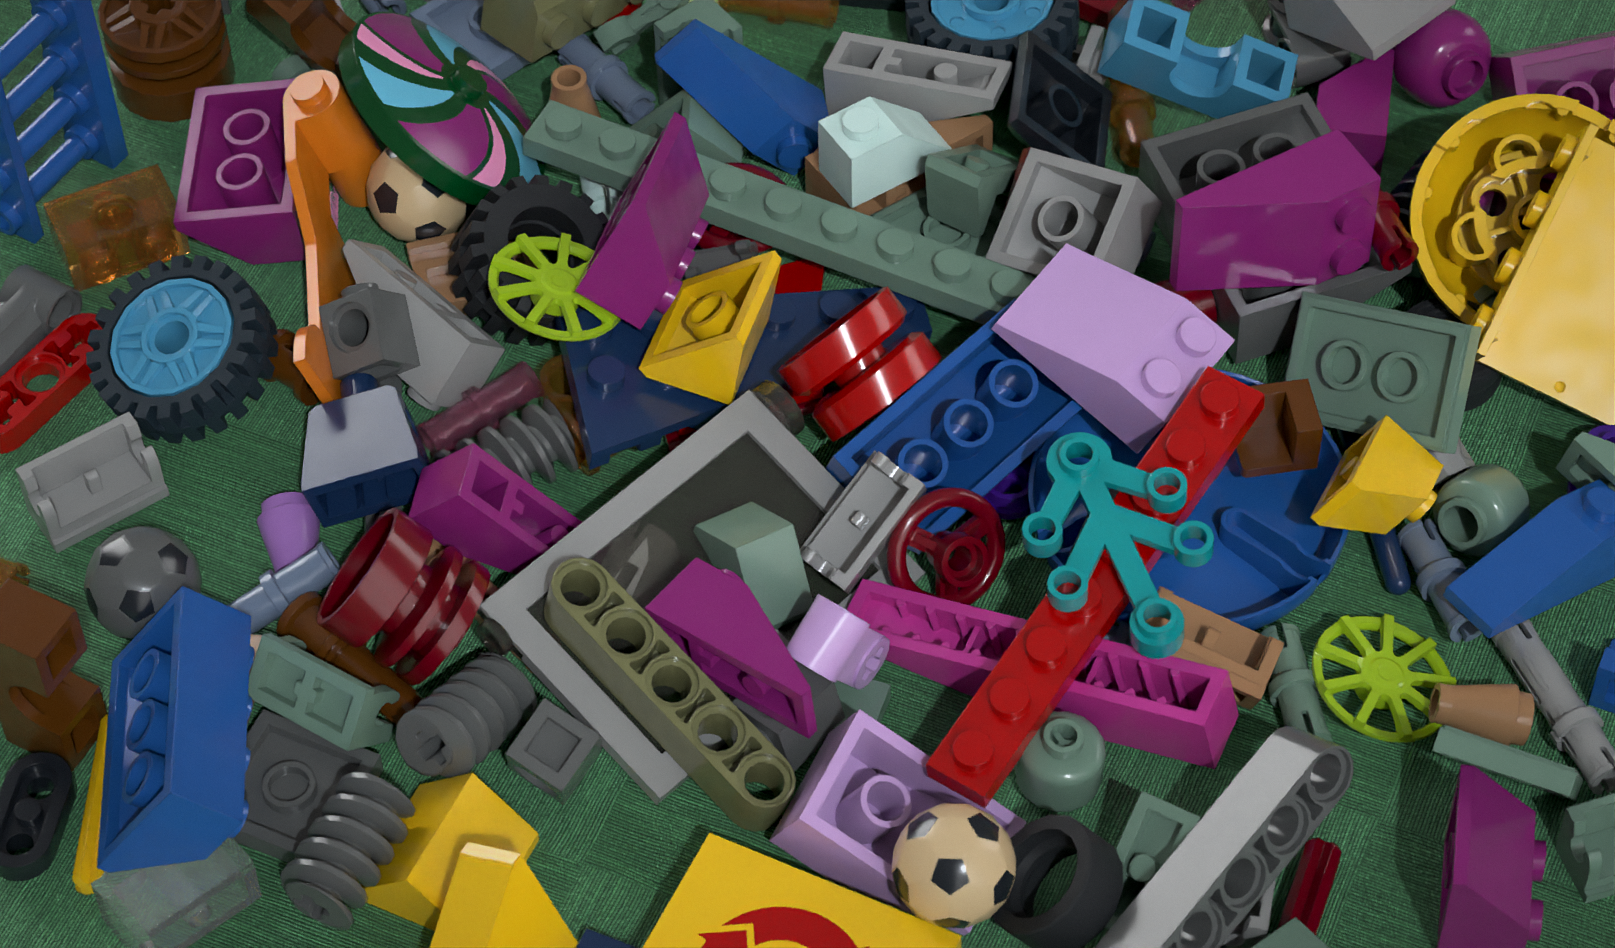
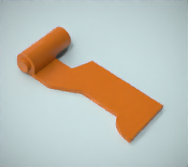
M313 70L296 77L286 89L283 96L286 169L305 244L308 326L299 328L296 332L293 346V362L321 403L324 404L341 399L340 383L342 380L333 379L318 307L342 298L341 291L356 284L342 250L345 244L331 216L329 179L346 204L353 207L369 206L366 190L367 179L371 165L383 151L336 75L327 70Z

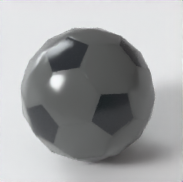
M138 526L113 533L95 549L86 569L83 588L89 610L97 621L115 636L132 641L181 586L201 594L202 577L196 557L181 539L159 528Z

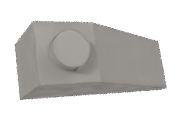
M844 31L823 67L825 98L829 116L871 96L920 112L928 122L951 119L994 109L1012 73V62Z
M348 239L342 250L356 284L376 283L381 290L406 295L421 365L398 374L409 385L407 394L420 405L433 411H439L441 407L467 411L506 349L387 248Z

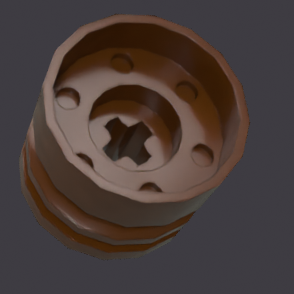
M221 0L101 1L98 15L117 97L130 112L154 121L176 122L191 119L196 88L233 84L236 73Z

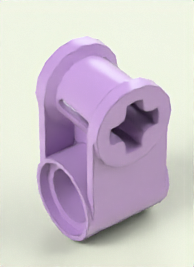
M818 594L786 648L793 659L834 683L838 680L859 690L867 686L880 670L889 651L890 641L886 636L869 628L870 624Z

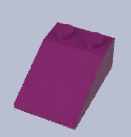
M1338 128L1178 198L1175 205L1169 283L1176 291L1318 285L1338 275L1351 274L1364 263L1369 262L1381 177Z

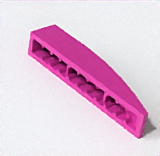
M863 578L847 608L849 612L869 623V628L889 639L890 646L885 660L974 697L1027 622L1026 619ZM1105 639L1101 641L1053 710V712L1068 711L1085 717L1097 727L1105 741L1211 769H1216L1239 716L1228 670L1173 656L1162 659L1148 658L1138 653L1133 646Z

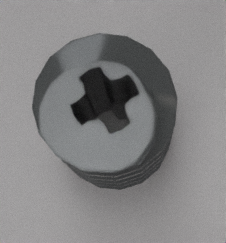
M546 398L544 399L543 409L535 404L525 407L522 410V422L517 417L509 415L500 421V433L489 426L478 432L477 446L532 486L531 473L535 471L549 484L557 481L553 464L557 460L571 473L579 469L572 435L556 406ZM464 438L456 443L455 452L472 443H476L473 440ZM442 449L434 454V462L452 453Z
M494 652L480 653L476 659L468 662L461 671L453 674L445 684L438 686L430 696L422 699L414 709L407 711L397 723L395 737L399 753L407 766L421 775L434 777L440 774L443 777L450 778L468 774L476 764L483 762L490 752L497 750L505 739L512 737L521 726L526 725L537 707L533 686L526 676L507 658Z
M352 772L341 778L335 788L336 795L329 797L322 808V817L316 818L309 828V838L301 841L294 852L295 860L289 861L280 874L281 885L285 890V894L298 910L317 922L339 931L348 930L355 921L347 907L352 909L362 908L368 900L366 891L362 886L374 887L381 879L380 870L375 864L389 865L394 858L395 853L389 843H402L407 837V827L400 818L407 819L413 817L416 811L411 801L398 788L369 773Z

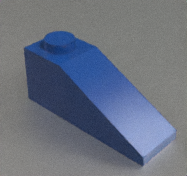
M697 19L689 23L654 54L656 63L752 154L793 176L805 168V157L818 148V121L829 116L823 90Z
M1599 479L1556 499L1449 584L1443 596L1489 639L1614 578L1615 491L1611 490Z

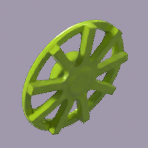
M526 233L517 235L514 242L506 245L497 254H494L488 272L489 290L498 308L519 327L544 338L574 342L602 336L621 321L620 317L575 292L594 250L571 241L570 234L561 233L560 238L547 236L528 237ZM540 250L558 251L556 263H550ZM524 252L538 269L511 260V258ZM571 254L587 262L576 268H570L568 266V256ZM502 271L529 279L531 282L499 286V274ZM530 295L535 307L524 318L507 303L509 299ZM579 305L601 320L602 324L596 328L582 331L576 314ZM545 313L553 316H564L567 331L546 328L538 325Z
M1348 614L1340 617L1335 624L1331 625L1320 636L1312 654V673L1315 685L1329 709L1352 729L1368 737L1385 742L1407 743L1418 741L1431 736L1443 726L1442 724L1429 722L1424 727L1412 731L1402 699L1410 702L1428 718L1430 703L1429 699L1412 686L1434 688L1436 683L1457 685L1456 677L1450 675L1445 662L1435 650L1437 643L1431 637L1425 640L1411 629L1394 622V616L1384 614L1381 618L1371 616L1350 617ZM1360 630L1380 632L1379 652L1372 647ZM1345 634L1360 652L1362 658L1330 643ZM1393 637L1407 643L1413 649L1401 657H1396L1393 653ZM1424 658L1434 674L1412 672L1408 667ZM1323 660L1336 661L1354 669L1356 672L1354 675L1325 680ZM1354 689L1357 696L1363 701L1356 717L1348 713L1333 697L1335 693ZM1374 708L1390 709L1395 723V732L1380 730L1366 724Z

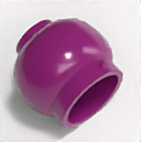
M1448 8L1392 48L1395 52L1393 72L1398 84L1411 99L1435 108L1455 106L1475 94L1486 80L1492 59L1491 42L1483 27L1474 17L1454 8Z

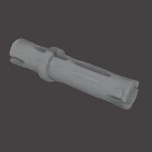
M1528 619L1520 623L1519 625L1522 629L1516 625L1493 636L1492 641L1509 662L1527 693L1533 695L1535 705L1548 721L1549 726L1553 730L1550 732V738L1557 749L1568 753L1581 771L1593 794H1602L1604 788L1607 793L1615 790V749L1601 729L1604 721L1595 708L1587 707L1583 700L1580 699L1551 652L1539 638L1531 621Z

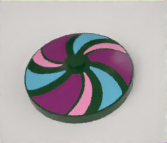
M394 12L370 13L361 18L344 37L338 53L339 69L353 103L382 142L406 165L428 182L453 197L477 206L491 189L498 184L505 187L511 178L523 176L529 184L535 175L544 176L545 162L523 155V136L533 124L512 92L495 73L460 43L427 23Z

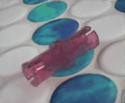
M521 361L514 368L482 388L478 389L475 386H471L461 393V401L429 421L419 424L417 428L421 440L433 457L435 453L442 449L451 451L456 447L458 441L464 438L470 439L488 426L495 430L498 429L499 420L532 399L542 396L543 388L530 366L526 362Z

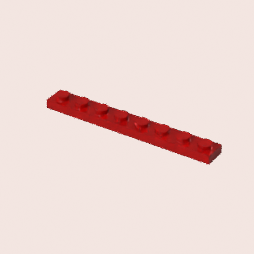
M1207 366L1136 467L1149 473L1162 467H1172L1181 471L1187 479V501L1185 505L1174 513H1160L1149 505L1147 499L1121 491L1113 499L1115 505L1177 527L1184 523L1264 409L1265 394ZM1163 485L1156 489L1159 494L1165 496L1178 492L1177 488L1171 485ZM1133 541L1148 573H1150L1163 554V551ZM1105 549L1088 582V599L1082 608L1074 612L1059 611L1050 604L1047 592L927 761L926 770L929 778L979 806L987 807L1023 755L1032 738L1049 718L1130 601ZM1063 583L1056 590L1062 594L1070 595L1077 592L1080 588L1073 583Z

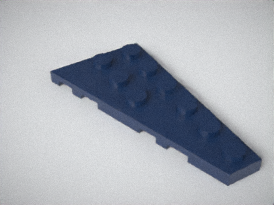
M883 287L774 294L769 320L733 402L748 390L765 406L782 400L783 392L790 390V388L777 373V370L816 336ZM892 291L907 313L902 325L881 344L886 348L897 339L911 332H923L930 341L933 330L924 302ZM578 307L576 310L582 331L596 328L602 324L601 320L585 308ZM655 309L641 330L621 319L612 330L597 338L574 342L559 341L589 470L609 463L611 454L636 446L640 452L660 445L663 435L686 427L698 431L729 406L728 404L647 378L639 370V366L663 317V314ZM556 316V330L567 331L564 316Z

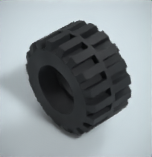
M535 175L529 184L523 176L511 178L505 187L498 184L488 192L455 236L450 248L455 253L448 261L449 274L459 277L451 287L456 298L465 297L468 301V304L463 309L471 320L477 315L486 322L482 329L490 335L494 336L498 330L506 333L505 342L517 345L524 337H528L531 346L544 345L548 338L535 335L519 327L504 315L496 305L489 290L488 272L494 254H497L508 245V241H515L517 235L524 233L528 237L547 236L560 238L561 233L571 235V241L595 250L608 223V219L604 212L595 214L590 206L594 200L586 193H583L580 198L572 194V184L560 180L556 186L549 185L548 176ZM542 250L551 260L552 264H555L558 251ZM571 254L568 256V266L570 268H576L587 262ZM502 271L499 274V286L531 282L529 279ZM530 295L515 297L507 301L524 318L535 307ZM545 313L538 325L556 330V316Z

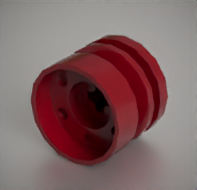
M395 507L387 510L374 522L346 558L321 602L316 619L319 626L353 648L364 645L378 631L382 630L374 653L375 662L386 668L393 666L398 661L395 670L398 678L413 686L420 684L429 677L463 639L485 596L491 574L486 567L475 560L467 562L461 567L464 556L454 546L444 548L426 564L425 562L434 537L432 532Z

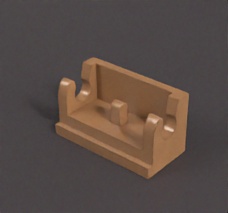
M1160 586L1157 590L1160 598L1167 599L1176 604L1182 611L1185 622L1183 644L1171 656L1228 670L1236 704L1251 710L1261 700L1284 642L1271 636L1266 637L1178 597L1173 594V591ZM1153 617L1145 620V622L1153 627H1162L1169 620Z

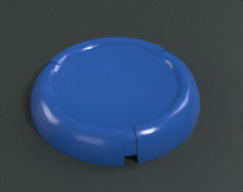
M1216 369L1248 386L1265 384L1244 375ZM1083 408L1035 451L1028 482L1030 515L1041 510L1054 484L1047 473L1046 458L1050 447L1060 437L1075 432L1093 434L1101 438L1109 446L1113 460L1136 468L1166 424L1137 454ZM1323 427L1318 467L1315 469L1245 478L1240 474L1233 452L1222 472L1209 486L1186 519V521H1201L1211 528L1214 534L1212 558L1202 566L1188 567L1179 563L1174 555L1163 552L1149 573L1156 590L1162 586L1173 591V594L1253 631L1277 621L1305 602L1314 593L1319 584L1332 572L1343 550L1349 531L1319 526L1310 518L1342 458L1336 443L1326 429ZM1077 457L1069 461L1076 465H1082L1089 462L1090 459ZM1078 497L1062 525L1063 544L1061 549L1055 555L1047 557L1052 571L1066 564L1069 552L1088 514L1081 497ZM1039 529L1034 532L1037 540H1047L1054 535L1053 532L1047 529ZM1196 538L1187 539L1182 543L1186 548L1193 550L1205 545L1203 541ZM1130 601L1115 623L1120 624L1121 621L1130 623V616L1134 610Z

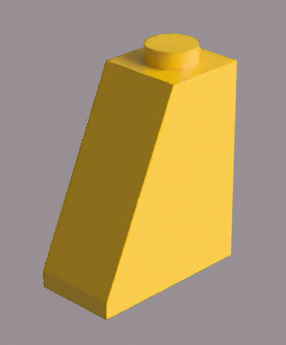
M470 842L465 845L460 852L430 948H575L577 946V940L520 853Z

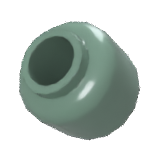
M1477 464L1444 484L1434 502L1433 515L1442 539L1455 551L1467 556H1486L1528 522L1531 508L1526 489L1521 480L1510 470L1497 464Z
M1068 711L1052 712L1032 738L1015 765L1016 782L1024 797L1035 806L1051 812H1071L1085 806L1096 796L1103 779L1106 751L1102 735L1093 723L1081 715Z

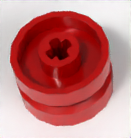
M888 286L883 287L834 322L777 370V373L795 396H810L834 380L837 386L815 405L811 416L831 442L845 436L865 421L869 422L882 414L910 390L913 384L922 378L942 358L923 332L907 333L886 348L881 344L902 325L907 313Z

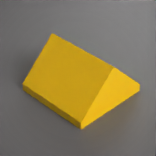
M773 250L683 280L677 296L663 315L639 366V370L645 377L728 405L733 403L770 317L782 261L778 253Z
M473 772L420 784L410 799L416 809L414 816L407 819L400 818L407 827V837L402 843H389L395 853L389 865L375 864L382 876L376 886H362L368 896L366 903L435 931L460 852L468 842L520 853L527 862L539 842V834Z

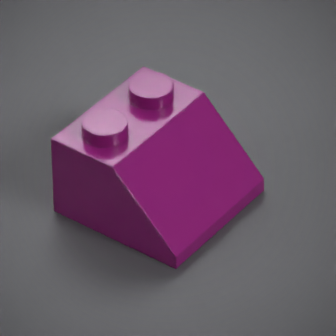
M1460 765L1444 836L1436 948H1525L1527 940L1539 942L1541 935L1544 902L1539 899H1531L1532 881L1542 882L1547 843L1543 840H1535L1536 812L1476 766Z

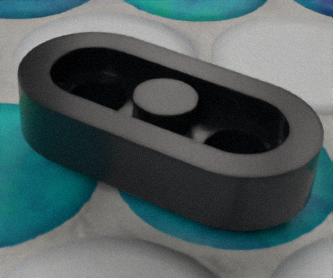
M47 752L26 755L16 761L5 776L0 790V877L6 880L26 881L44 873L55 859L77 794L71 769L68 763L58 755ZM40 792H52L44 799L34 798ZM32 848L24 854L13 855L19 849Z

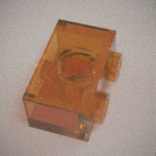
M158 164L43 203L53 243L74 289L82 291L99 284H105L116 278L148 268L149 264L158 260L165 263L171 260L173 256L190 253L187 235L177 231L173 221L177 202Z

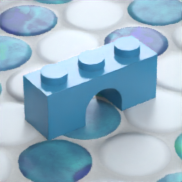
M1128 0L1109 23L1097 73L1216 119L1289 98L1298 60L1297 54L1246 34L1237 43L1228 47L1216 48L1198 44L1185 35L1190 13L1159 0Z

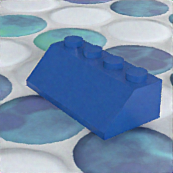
M1014 298L839 450L825 469L846 488L875 450L886 455L891 462L904 472L910 473L925 484L927 489L925 494L937 489L954 487L968 489L984 497L1078 414L1083 407L991 329L1016 301V298ZM959 507L939 509L925 517L918 524V527L936 535L941 531H946L968 510ZM908 545L907 549L917 554H920L922 552L921 550H918L912 546Z
M181 586L112 661L97 858L98 869L111 873L206 860L227 838H234L242 829L249 810L248 801L244 799L245 772L251 757V751L246 747L247 721L253 706L252 697L248 695L249 670L255 655L254 648L250 646V615Z

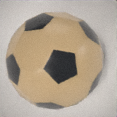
M388 147L371 165L366 183L368 205L378 224L386 233L394 238L405 242H413L451 234L468 217L472 204L453 197L428 182L406 165Z
M943 803L920 812L903 829L894 846L891 871L900 899L916 917L942 928H968L989 919L1008 899L1015 880L1016 856L1010 836L991 814L970 804Z

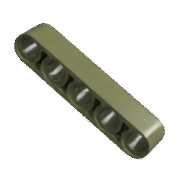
M583 557L571 558L561 563L553 573L544 606L545 620L551 630L732 822L742 829L753 832L765 831L776 825L789 803L796 783L794 770L788 760L604 567L594 560ZM571 591L580 592L589 597L592 603L587 606L573 605L562 594ZM617 638L628 640L635 646L637 652L633 654L619 653L612 649L607 641ZM657 686L671 687L679 692L683 700L673 703L663 701L655 694L653 688ZM702 734L717 735L726 742L729 749L725 751L710 750L702 744L699 736ZM750 782L762 783L771 789L775 798L765 801L756 799L748 792L745 784Z

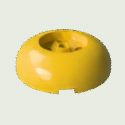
M1523 94L1498 99L1471 111L1441 136L1424 160L1417 175L1410 203L1409 229L1410 237L1415 240L1419 247V254L1415 259L1418 268L1430 290L1450 313L1463 323L1470 325L1476 311L1468 306L1467 300L1479 305H1487L1486 302L1480 304L1473 295L1483 285L1499 293L1502 285L1494 281V276L1498 269V257L1501 252L1508 250L1510 247L1520 250L1529 232V229H1521V218L1524 217L1532 199L1540 190L1541 178L1548 173L1558 174L1559 171L1551 168L1550 164L1567 133L1576 137L1580 130L1591 123L1599 127L1595 137L1615 147V119L1611 121L1596 110L1580 104L1579 100L1552 94ZM1487 191L1499 192L1506 201L1505 211L1498 216L1487 215L1480 208L1479 201L1481 195Z

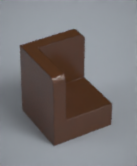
M1308 378L1250 386L1265 394L1264 409L1234 450L1241 476L1249 478L1317 468L1323 426Z

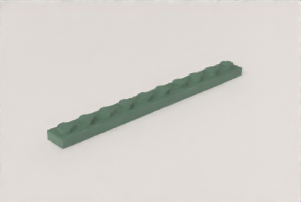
M550 100L523 136V155L624 192L657 138ZM697 153L709 192V197L700 217L710 224L880 287L888 286L891 291L984 325L1014 298L1017 300L1036 278L1025 272Z

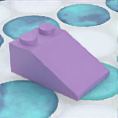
M1067 243L991 328L1137 454L1173 416L1207 366L1213 368L1235 341L1187 298Z
M859 709L829 732L769 841L824 878L913 914L900 899L891 870L894 846L900 833L920 812L943 803L970 804L991 814L1008 833L1010 838L1025 826L1026 821L994 799H991L987 807L983 808L927 776L926 763L930 756ZM973 925L968 928L947 929L965 936L970 933Z

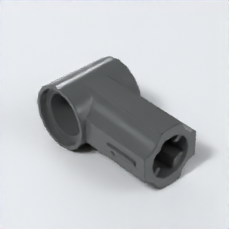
M27 264L17 267L10 273L0 290V377L64 320L73 315L80 314L82 296L78 290Z

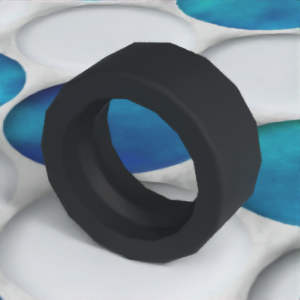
M1048 815L1029 822L1010 838L1016 856L1015 880L1008 899L992 916L996 924L1030 948H1083L1102 932L1116 911L1123 890V864L1114 846L1071 816ZM1077 854V869L1067 892L1046 913L1034 917V900L1041 882L1048 872L1060 861Z

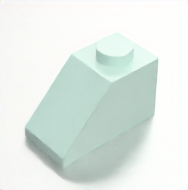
M871 96L818 121L819 171L851 208L925 173L924 165L928 154L952 149L920 112Z

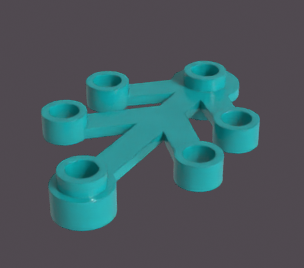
M1075 432L1060 437L1052 444L1046 458L1047 473L1054 484L1041 510L1032 513L1024 520L1022 525L1023 546L1029 554L1038 558H1047L1055 555L1063 544L1062 525L1078 497H1081L1089 517L1066 564L1054 569L1048 577L1047 591L1050 604L1062 612H1074L1082 608L1088 599V582L1105 549L1134 609L1130 616L1131 644L1138 653L1148 658L1162 659L1173 655L1180 649L1184 641L1185 622L1183 613L1173 602L1160 598L1133 541L1172 554L1179 563L1185 566L1199 567L1206 564L1212 558L1214 551L1213 531L1207 524L1201 521L1190 520L1177 527L1115 505L1108 488L1147 499L1149 505L1160 513H1174L1180 510L1187 501V479L1185 475L1172 467H1162L1149 473L1113 460L1109 446L1101 438L1090 433ZM1077 457L1090 459L1089 462L1082 465L1073 464L1069 460ZM1163 485H1171L1177 488L1178 492L1165 496L1159 494L1156 489ZM1039 529H1047L1054 533L1047 540H1037L1031 536L1033 532ZM1196 538L1203 541L1205 545L1193 550L1186 548L1182 543L1187 539ZM1063 583H1073L1080 588L1077 592L1070 595L1062 594L1056 590ZM1160 617L1169 620V622L1162 627H1153L1148 625L1145 620Z

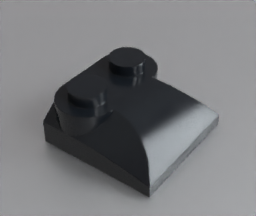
M1028 30L1021 34L1019 39L1007 127L1027 147L1105 168L1113 93Z

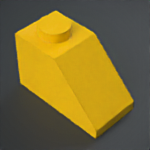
M1385 415L1345 450L1310 518L1323 527L1386 535L1405 518L1414 523L1430 509L1438 497V494L1432 489L1444 465L1388 415Z

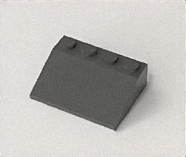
M1308 92L1141 141L1139 179L1162 202L1155 222L1171 250L1176 199L1331 132ZM1371 245L1369 262L1364 263L1351 274L1338 275L1318 285L1211 289L1217 311L1216 324L1235 339L1228 349L1235 364L1284 350L1292 345L1303 291L1363 303L1411 273L1412 263L1402 270H1397L1396 264L1390 256L1394 268L1393 271H1387L1382 267L1379 257Z

